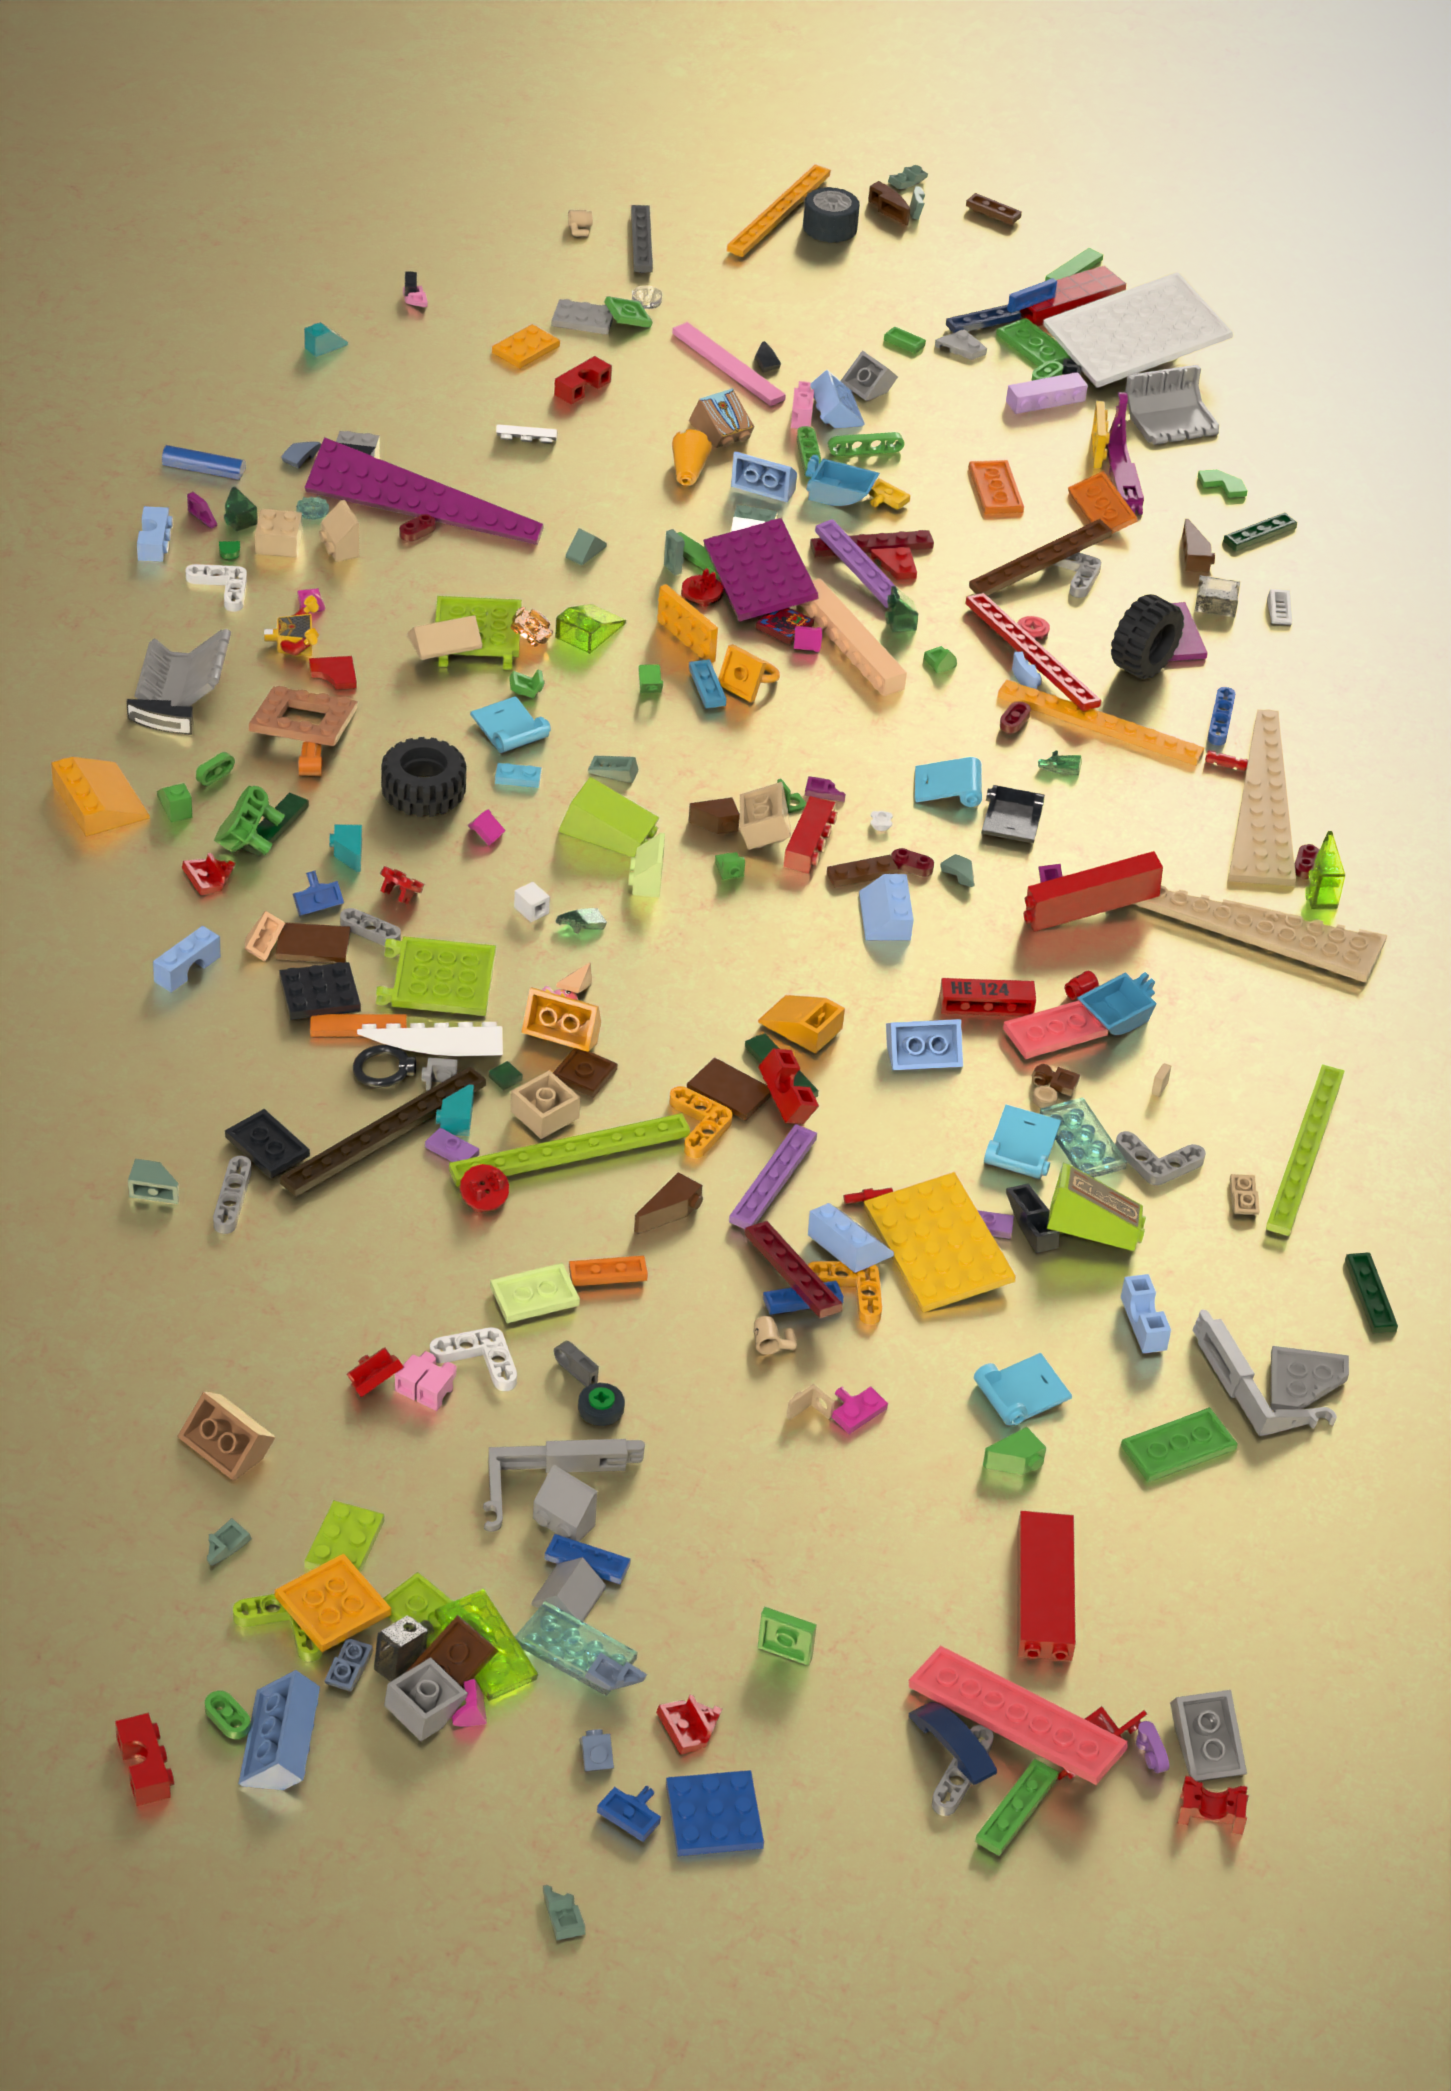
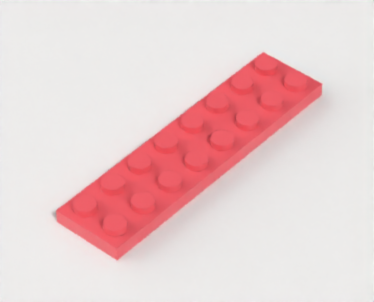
M941 1645L909 1679V1688L1095 1785L1100 1782L1127 1750L1128 1741Z

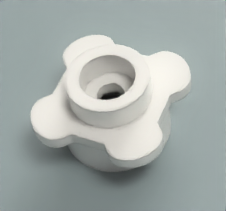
M885 811L871 812L873 820H871L870 824L875 830L886 831L892 827V813Z

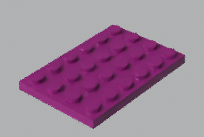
M782 518L703 540L707 554L738 621L819 599L818 592Z

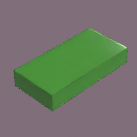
M896 326L884 334L883 340L914 354L926 346L925 339Z

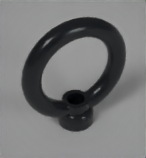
M372 1046L363 1050L355 1058L353 1073L356 1079L366 1086L374 1088L390 1087L402 1081L406 1076L416 1075V1057H408L403 1050L394 1046ZM388 1054L399 1059V1070L386 1078H373L366 1075L362 1070L363 1063L375 1055Z

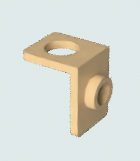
M812 1384L804 1391L796 1393L788 1402L787 1418L791 1420L812 1405L826 1418L830 1419L834 1410V1400ZM819 1397L825 1401L827 1409L820 1404Z

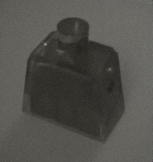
M405 1616L380 1631L377 1636L374 1670L390 1682L403 1675L426 1650L427 1639L434 1633L433 1625L427 1620L419 1623L411 1616Z

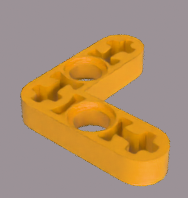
M678 1086L671 1089L669 1099L671 1107L701 1121L686 1137L684 1152L687 1156L700 1158L729 1129L732 1124V1111L686 1087ZM696 1106H704V1107H706L707 1109L701 1111V1110L695 1109V1107H696ZM712 1130L714 1131V1133L711 1135L704 1134L702 1131Z
M815 1261L808 1264L814 1273H818L817 1276L823 1282L837 1281L839 1287H856L858 1316L863 1323L873 1325L881 1320L882 1299L879 1270L875 1264L856 1273L842 1262ZM838 1271L846 1272L848 1276L839 1277L835 1273ZM865 1273H868L870 1280L865 1281ZM865 1290H871L875 1293V1295L866 1296L862 1292ZM872 1305V1313H869L867 1308Z

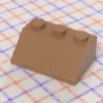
M209 1392L202 1393L177 1436L231 1480H236L263 1460L276 1436L224 1396Z

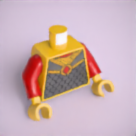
M313 595L308 596L304 601L305 608L302 607L294 615L277 618V629H264V642H277L279 653L291 654L293 656H312V645L317 644L319 634L315 628H312V615L309 612L314 613L318 611L319 605Z

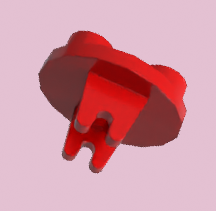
M706 568L703 570L702 575H695L685 579L682 583L681 595L690 601L698 603L701 607H707L711 602L718 600L722 596L723 586L716 579L715 572L709 574V569Z
M384 866L380 872V875L385 877L380 891L389 895L395 885H400L399 889L402 891L398 901L408 904L414 892L422 893L424 883L406 877L407 874L397 869L393 870Z
M480 1164L472 1166L464 1173L460 1181L459 1187L462 1199L477 1213L498 1209L505 1203L509 1195L507 1177L500 1169L492 1165Z

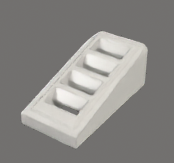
M1270 588L1267 595V603L1271 623L1292 625L1290 590Z

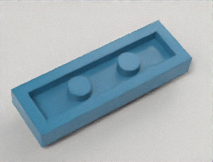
M710 659L689 662V671L704 707L726 706L725 694Z

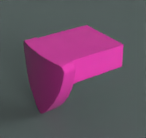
M318 588L297 591L300 603L299 609L306 607L304 601L310 595H313L319 605L317 612L326 609Z
M796 626L794 649L814 650L819 653L822 643V628Z
M489 809L485 810L467 825L471 830L474 829L488 846L506 831L494 818Z
M475 1679L465 1681L464 1688L468 1693L466 1705L458 1709L452 1716L453 1725L470 1727L487 1724L482 1690Z

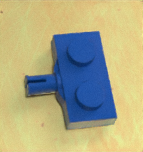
M316 870L306 873L310 887L304 891L293 893L299 916L344 903L338 881L319 884Z
M645 1786L636 1797L625 1794L614 1787L597 1805V1813L642 1842L647 1839L661 1821V1816L650 1810L646 1805L647 1801L654 1795V1791L652 1788L649 1789V1786Z

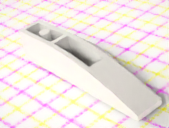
M458 1022V1027H449V1023H434V1028H425V1023H410V1028H401V1024H386V1029H377L376 1024H362V1029H357L358 1035L414 1052L446 1056L503 1055L502 1026H497V1022H482V1027H473V1022Z

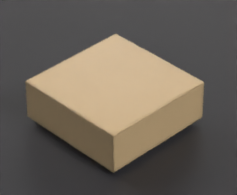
M1162 1064L1154 1076L1151 1091L1153 1095L1160 1097L1167 1086L1171 1065Z

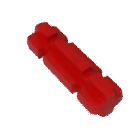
M1211 750L1207 752L1205 757L1206 763H1217L1218 766L1231 769L1235 767L1243 772L1246 771L1248 766L1247 759H1237L1236 756L1223 753L1216 754L1215 751Z

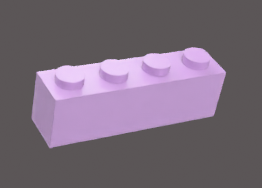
M1078 372L1011 384L1007 388L1006 402L1015 414L1084 402L1088 385Z

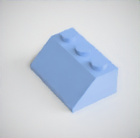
M824 371L810 384L811 389H814L813 398L817 402L815 405L821 412L820 418L825 424H830L834 428L862 427L865 424L852 391L830 371Z
M734 452L731 487L784 502L789 501L796 490L797 472L792 467Z
M883 874L859 891L865 940H911L914 920L907 874Z
M961 1019L886 1023L887 1050L892 1070L963 1067Z
M827 1203L810 1211L808 1236L854 1273L894 1256V1252L832 1204Z

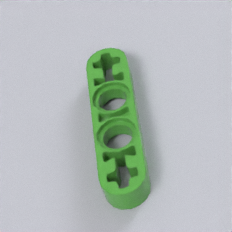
M802 426L797 430V444L804 475H806L809 458L812 455L819 457V464L822 460L815 430L809 426Z
M899 432L834 436L828 441V448L834 456L894 453L901 451L905 446V441ZM876 440L881 441L878 446H871L872 442ZM855 442L862 443L858 448L852 447Z

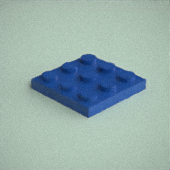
M751 1770L666 1777V1789L677 1856L763 1849L764 1839Z

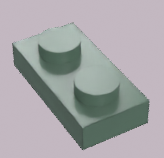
M674 529L666 531L664 565L674 575L682 573V564L684 562L683 547L685 542L682 536Z

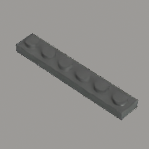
M631 205L634 272H653L650 205Z

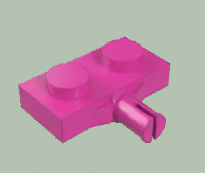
M841 1386L836 1390L835 1395L844 1404L833 1411L832 1418L848 1434H851L887 1410L888 1402L871 1386L854 1396H851Z

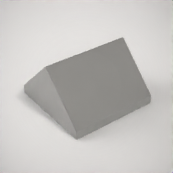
M583 1557L562 1562L556 1565L533 1599L532 1606L577 1626H581L605 1590L606 1584Z

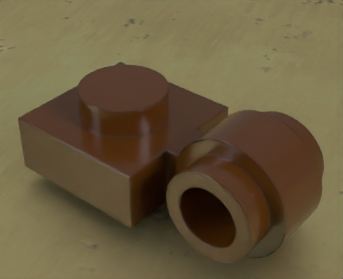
M1047 1064L1036 1066L1032 1073V1082L1036 1086H1045L1050 1083L1049 1087L1071 1097L1080 1079V1074L1060 1067L1054 1072Z

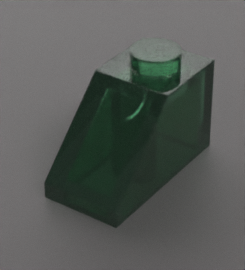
M233 487L225 503L224 520L236 532L254 526L258 523L257 507L241 491Z

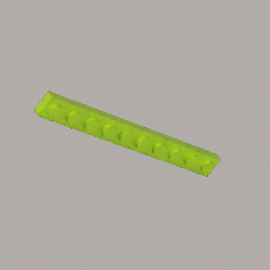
M1324 1064L1320 1068L1267 1221L1266 1230L1290 1236L1345 1070Z
M680 1113L449 1163V1171L456 1187H458L464 1173L472 1166L480 1164L492 1165L500 1169L505 1176L685 1138L690 1134V1128L683 1114Z

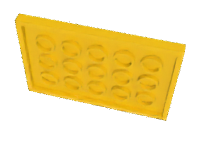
M955 1172L864 1201L865 1211L883 1243L894 1252L892 1259L923 1313L1015 1282L1016 1275Z

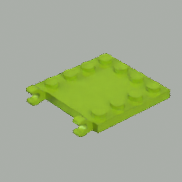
M437 596L435 623L474 615L476 617L482 648L454 653L455 655L504 657L503 670H512V657H519L522 600ZM448 655L439 656V667H447Z
M403 936L402 941L391 938L386 939L385 957L393 958L398 954L400 956L394 989L378 986L376 990V995H378L376 998L377 1005L384 1006L392 1002V1007L486 1016L496 945Z

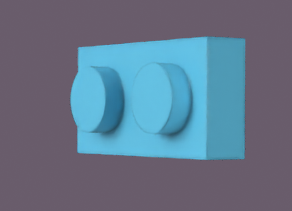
M498 763L495 784L539 788L542 767Z

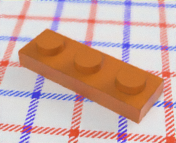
M644 1255L569 1261V1273L573 1286L647 1281L648 1278Z

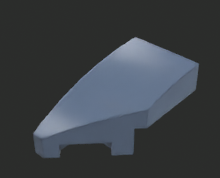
M293 443L283 453L281 458L283 462L299 469L308 457L313 459L319 451L321 443Z
M600 1652L587 1671L585 1678L602 1688L614 1690L643 1682L647 1674L629 1662L623 1667Z

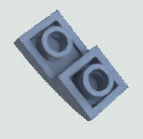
M350 1638L346 1639L339 1656L335 1657L324 1681L325 1684L351 1692L372 1655L373 1646Z

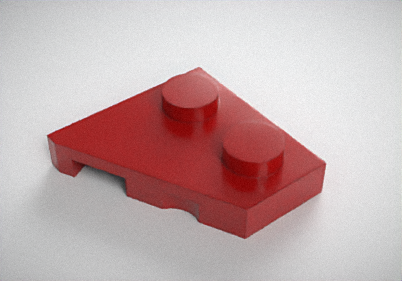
M910 548L871 549V558L873 560L879 559L881 567L889 571L896 580L917 579V569Z

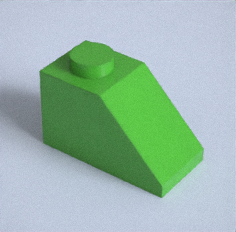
M185 783L165 787L157 791V796L170 822L192 818V797Z
M1025 1427L985 1449L983 1466L986 1469L1024 1475L1031 1470L1039 1469L1043 1465L1046 1446L1028 1427Z

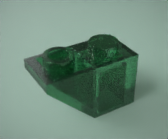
M891 586V594L887 596L889 611L885 614L886 624L890 625L892 632L917 631L919 613L914 601L896 586Z

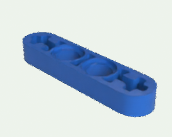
M1224 686L1217 690L1208 732V741L1213 745H1224L1227 741L1236 697L1235 690L1230 687Z

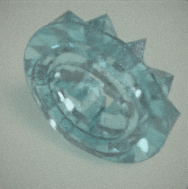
M303 497L302 500L297 502L296 511L301 512L303 518L319 519L328 514L329 504H327L325 499H320V497Z

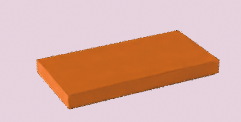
M1008 460L969 461L968 468L984 514L1024 513V504Z
M1104 471L1068 487L1069 494L1090 523L1101 519L1112 530L1113 534L1138 522L1137 516Z

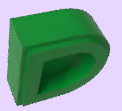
M219 541L220 556L227 560L238 558L240 556V541Z

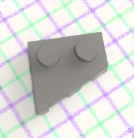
M965 329L935 339V347H949L951 353L962 355L971 360L987 355V347Z

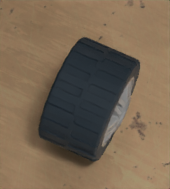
M836 187L818 188L811 191L805 197L804 231L812 238L822 242L838 243L851 239L858 230L860 201L853 193Z

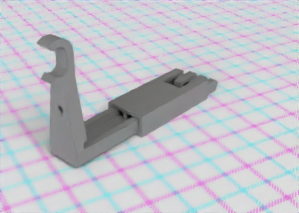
M1200 1310L1199 1317L1193 1327V1332L1199 1340L1198 1344L1231 1398L1236 1397L1259 1436L1277 1433L1306 1424L1315 1429L1318 1418H1325L1330 1425H1334L1337 1419L1336 1413L1327 1407L1277 1409L1273 1412L1253 1380L1255 1373L1222 1319L1213 1320L1207 1310Z
M600 1439L546 1441V1446L489 1447L490 1501L483 1504V1509L486 1512L494 1511L497 1515V1520L494 1522L487 1521L484 1524V1529L493 1532L499 1530L502 1526L501 1470L546 1469V1473H549L550 1469L556 1465L567 1473L625 1471L626 1463H640L643 1461L645 1443L642 1440Z

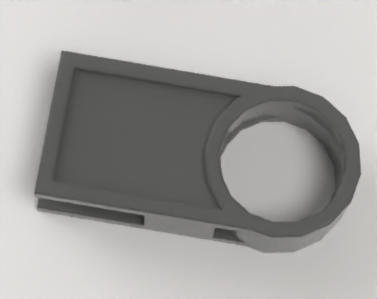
M564 1341L554 1348V1356L557 1362L585 1387L589 1386L591 1381L594 1383L598 1382L599 1366L574 1346L573 1343Z

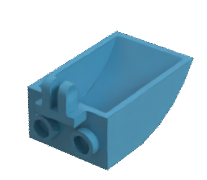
M812 455L805 475L812 477L807 484V491H809L808 500L831 506L854 504L868 495L880 473L827 459H822L819 464V457Z
M1125 972L1078 997V1000L1111 1034L1121 1035L1149 1021L1157 1004L1151 998L1155 994L1153 990L1155 980L1152 978L1148 980L1149 975L1146 972L1133 980Z

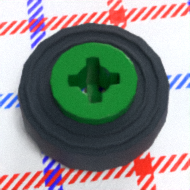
M599 1382L590 1384L579 1395L578 1410L581 1417L588 1423L599 1426L610 1425L618 1421L624 1413V1396L616 1386L609 1383Z

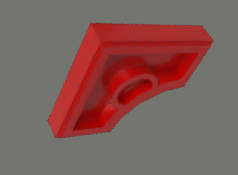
M352 656L309 658L311 678L327 680L334 686L335 690L357 688Z

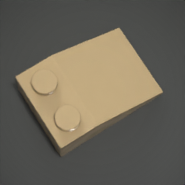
M782 782L740 794V830L748 850L753 848L759 849L774 842H783L791 837V825Z

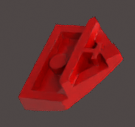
M208 853L207 859L183 861L182 869L201 896L222 891L236 863L230 860L227 863L217 860L212 853Z
M384 1347L371 1357L368 1355L361 1357L358 1361L359 1365L349 1371L347 1376L352 1382L351 1386L354 1391L362 1397L404 1368V1366L395 1355H390Z
M690 1694L687 1701L680 1700L660 1704L656 1713L679 1754L682 1755L706 1747L722 1712V1708L715 1705L713 1709L697 1702L695 1697Z

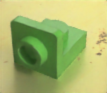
M737 852L715 855V864L722 880L744 876V857H739Z

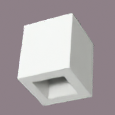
M534 882L515 890L514 908L530 922L549 914L550 896Z

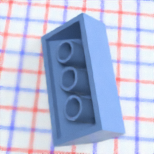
M297 1670L258 1689L256 1692L250 1722L251 1727L248 1733L238 1783L243 1787L285 1790L303 1781L320 1686Z

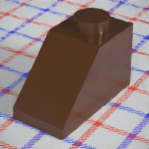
M733 797L689 804V823L715 834L739 831L740 813Z

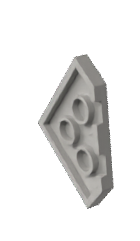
M1272 1346L1271 1410L1303 1409L1347 1382L1349 1376V1355Z

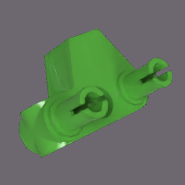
M248 786L239 797L234 810L219 827L214 841L231 853L249 844L263 855H266L273 843L257 834L256 829L260 819L263 816L277 827L282 822L285 814L269 805L268 795L265 790L259 786Z

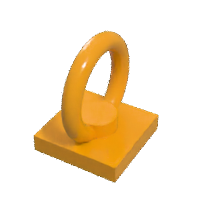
M732 644L728 645L718 680L721 687L749 702H753L756 699L760 683H774L778 681L780 672L771 663ZM764 670L769 672L771 675H765Z

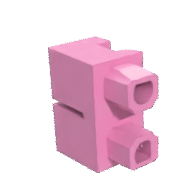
M799 381L798 388H794L791 428L811 427L814 389H810L811 382Z
M427 1351L419 1357L413 1354L403 1364L404 1368L395 1373V1391L412 1400L417 1398V1402L437 1411L442 1405V1399L447 1392L453 1391V1380L457 1373V1367L450 1362H445L442 1367L437 1366L436 1357Z

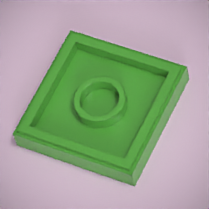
M606 296L604 303L617 323L651 328L653 322L639 301Z
M764 1607L761 1613L757 1648L805 1665H810L813 1657L817 1624Z

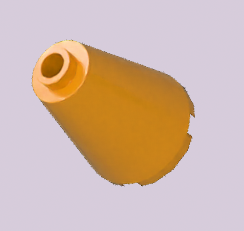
M688 429L685 433L681 434L678 432L672 441L676 478L680 484L685 486L693 485L697 481L712 449V443L707 439L708 436L698 430Z

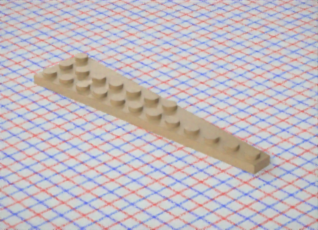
M1257 709L1228 881L1295 886L1296 883L1279 711Z
M1162 885L1159 897L1135 903L1139 907L1365 983L1387 939V935L1363 929H1359V932L1346 930V926L1337 924L1336 927L1324 925L1322 920L1306 921L1299 915L1286 914L1281 911L1223 899V902L1210 900V896L1201 894V897L1188 895V891L1185 890L1169 891Z

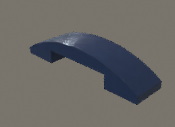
M931 1701L909 1712V1718L924 1734L930 1731L957 1759V1768L973 1785L997 1774L996 1766L980 1741L949 1709Z

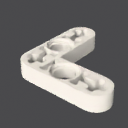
M192 564L186 567L187 582L203 585H225V609L236 612L243 608L247 584V571L245 568L240 566Z
M493 1327L438 1337L431 1341L430 1353L436 1357L437 1363L452 1362L483 1355L493 1384L498 1390L510 1391L516 1387L517 1371L503 1333L499 1329ZM469 1342L473 1346L471 1348H462L460 1344ZM501 1356L505 1360L503 1362H494L492 1358ZM505 1371L507 1380L501 1377V1372Z

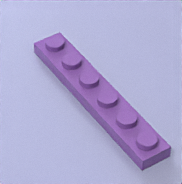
M833 519L816 525L815 532L886 608L904 600V594Z
M797 1124L794 1125L730 1214L729 1223L744 1229L758 1223L816 1141L817 1132Z

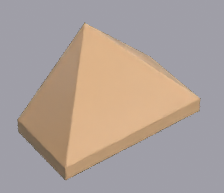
M265 911L246 936L245 950L262 961H266L285 923Z
M591 963L586 964L557 982L556 987L580 993L592 983Z

